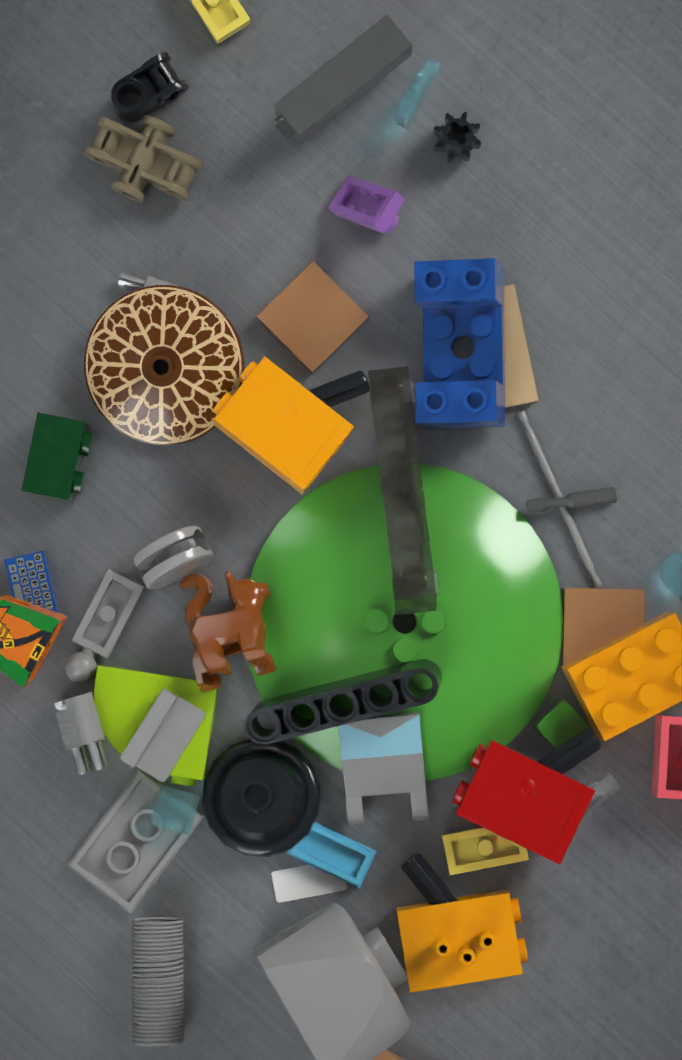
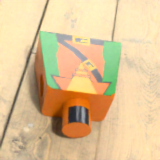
M11 595L0 597V670L23 688L31 684L68 617L62 613L14 598Z

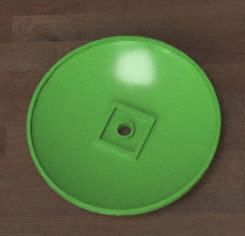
M419 463L379 464L351 471L324 483L301 499L276 525L264 543L250 576L257 583L266 582L271 592L263 607L262 616L267 628L265 651L271 654L276 665V671L258 676L252 664L249 663L256 686L263 700L420 659L433 661L439 666L442 672V682L437 695L432 701L416 707L384 714L419 712L425 781L445 778L472 768L469 763L479 743L486 746L489 739L503 746L510 743L530 722L541 706L552 684L559 663L564 625L562 598L556 573L541 540L525 518L501 495L483 483L443 467ZM400 610H409L416 617V626L410 633H399L393 626V617ZM421 673L412 676V682L417 688L426 690L432 687V681L427 675ZM376 684L373 686V692L378 698L387 700L393 697V692L387 685ZM337 694L334 696V701L338 707L345 710L354 707L353 701L348 695ZM306 704L296 705V712L301 718H314V711L310 706ZM339 726L293 738L322 761L343 771Z

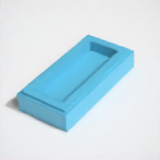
M314 822L309 834L291 850H288L287 854L360 889L377 851Z

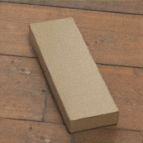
M515 285L504 286L505 408L538 402L539 399Z

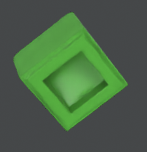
M561 698L533 725L555 750L583 730L590 728L564 698Z

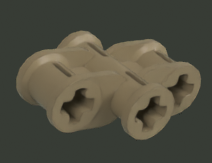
M144 115L141 121L144 126L139 134L111 119L99 117L97 124L100 127L91 146L86 147L83 154L103 166L122 173L119 180L114 181L111 186L114 191L131 200L143 203L146 197L143 192L148 184L177 199L188 201L190 194L187 191L196 172L201 171L204 164L185 152L165 145L168 138L174 136L175 128L160 119Z

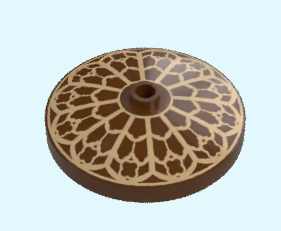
M176 285L143 287L129 292L113 302L101 314L92 328L84 355L86 385L93 403L106 421L122 434L134 440L161 446L190 442L216 427L214 426V418L217 416L213 412L214 407L227 392L232 396L243 384L238 378L245 370V356L240 336L224 310L207 296L192 289ZM160 359L167 361L169 369L166 374H160V370L155 369L156 361Z

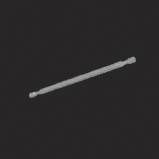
M525 411L518 413L519 420L524 425L528 440L554 498L563 497L538 440L528 424ZM559 507L583 563L592 577V583L597 588L602 583L594 571L593 563L568 507Z

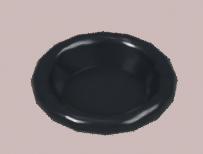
M249 738L232 744L214 760L204 780L202 806L209 828L225 846L245 856L271 857L291 850L309 834L319 813L320 786L314 767L298 748L284 741L259 744Z

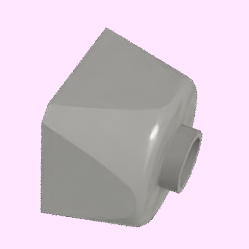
M331 904L253 947L262 968L316 1060H372L410 1031L411 1022L394 990L409 981L403 968L378 927L362 936L356 924L341 904Z

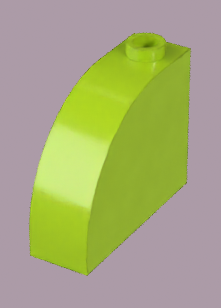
M97 665L94 686L95 705L105 736L121 755L163 688H167L205 712L204 720L170 773V776H172L171 783L195 786L196 779L204 780L219 688L202 692L195 679Z

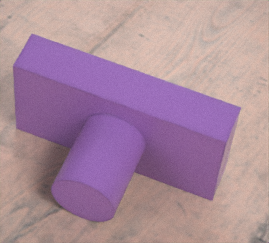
M348 175L328 206V209L338 217L386 234L397 226L399 220L397 213L405 199L396 191Z

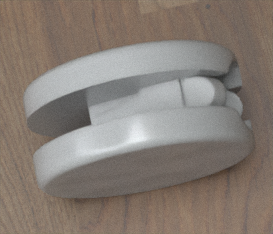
M188 526L175 530L149 543L134 556V563L137 569H151L143 576V581L148 589H159L174 584L185 576L196 573L211 562L214 554L210 546H207V542L204 539L205 536L199 526Z

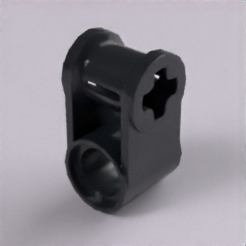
M167 52L152 57L140 68L119 79L114 84L111 90V99L114 111L120 119L126 122L138 121L144 115H148L157 108L176 100L188 90L189 85L187 82L180 80L169 63L171 57ZM128 92L136 93L141 98L139 103L133 107L123 106L119 100L121 96Z

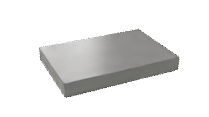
M139 769L67 866L128 913L132 914L204 818V815L154 777Z

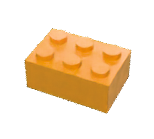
M665 612L645 622L640 627L561 666L578 703L598 739L606 741L682 701V625L676 613Z

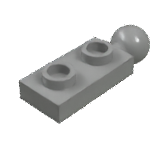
M110 569L107 570L72 639L73 642L83 647L80 652L72 654L66 661L65 672L71 681L78 684L91 681L97 672L96 655L99 654L107 659L110 658L145 589L144 586Z

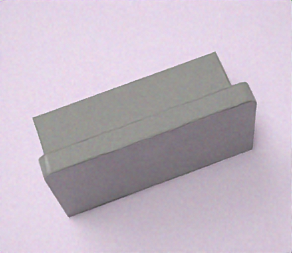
M163 688L121 755L120 760L133 768L138 767L160 782L166 781L204 720L205 712L167 688Z

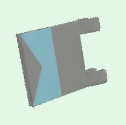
M419 712L380 715L339 726L348 825L361 826L364 824L362 797L410 793L413 820H427L428 806Z

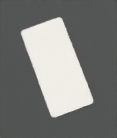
M309 864L277 870L271 873L275 897L278 903L347 889L345 881Z

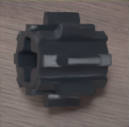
M464 112L461 118L455 119L447 113L445 114L446 125L434 127L433 134L440 139L435 144L434 150L435 152L445 151L448 154V163L453 161L454 156H461V159L468 162L470 159L469 149H480L482 142L474 136L479 131L480 124H470L466 121L467 112ZM455 130L458 135L465 134L463 144L460 145L457 140L449 141L451 131Z

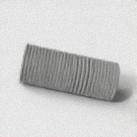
M145 917L132 921V960L134 961L132 963L134 966L132 968L134 971L132 975L134 977L132 978L133 1040L131 1042L136 1045L151 1047L172 1046L181 1044L184 1041V986L182 985L184 983L182 981L184 979V974L182 973L184 971L182 968L184 966L182 963L184 961L182 958L184 956V949L182 948L184 946L182 944L184 942L182 940L184 938L182 936L184 934L182 932L184 930L182 928L184 920L181 918Z

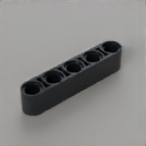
M420 659L268 698L259 702L248 715L245 722V730L248 737L254 742L270 744L423 705L432 701L437 695L442 682V672L433 661ZM421 673L427 675L432 681V687L426 690L417 688L412 682V676ZM376 684L387 685L393 692V697L387 700L378 698L373 692V686ZM337 694L348 695L352 699L354 707L346 710L338 707L334 701V696ZM306 704L310 706L314 711V718H301L296 712V705ZM259 714L270 715L275 721L276 728H263L259 724L257 716Z

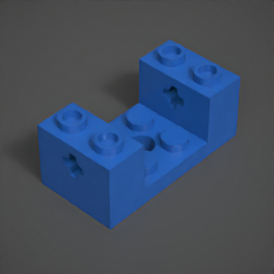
M495 258L414 261L415 303L423 309L424 382L415 383L416 424L425 429L505 427L504 268ZM463 337L471 338L475 346L472 355L466 359L457 358L453 352L455 342Z

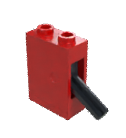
M585 729L538 762L491 739L488 740L486 746L479 743L469 763L470 766L475 768L468 783L461 780L451 802L457 805L454 812L456 815L560 865L596 791L563 774L598 751L601 747L600 742L590 729Z

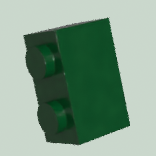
M37 412L21 489L22 492L73 503L75 495L81 496L85 482V472L80 471L83 456L89 457L94 437L93 433L88 432L89 425L86 422Z

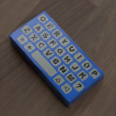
M45 551L4 560L14 598L57 613L59 612Z

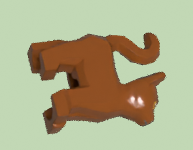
M230 570L226 571L225 578L228 595L235 609L224 613L201 616L200 612L211 600L213 586L210 579L204 575L190 574L180 581L182 589L196 588L198 591L185 608V621L189 627V636L194 645L192 664L197 685L202 692L222 687L220 675L214 673L232 674L231 664L224 657L241 652L248 663L252 664L258 676L276 671V665L271 654L265 651L267 628L262 616V610L266 600L271 595L270 588L266 582L257 583L251 578L236 579Z

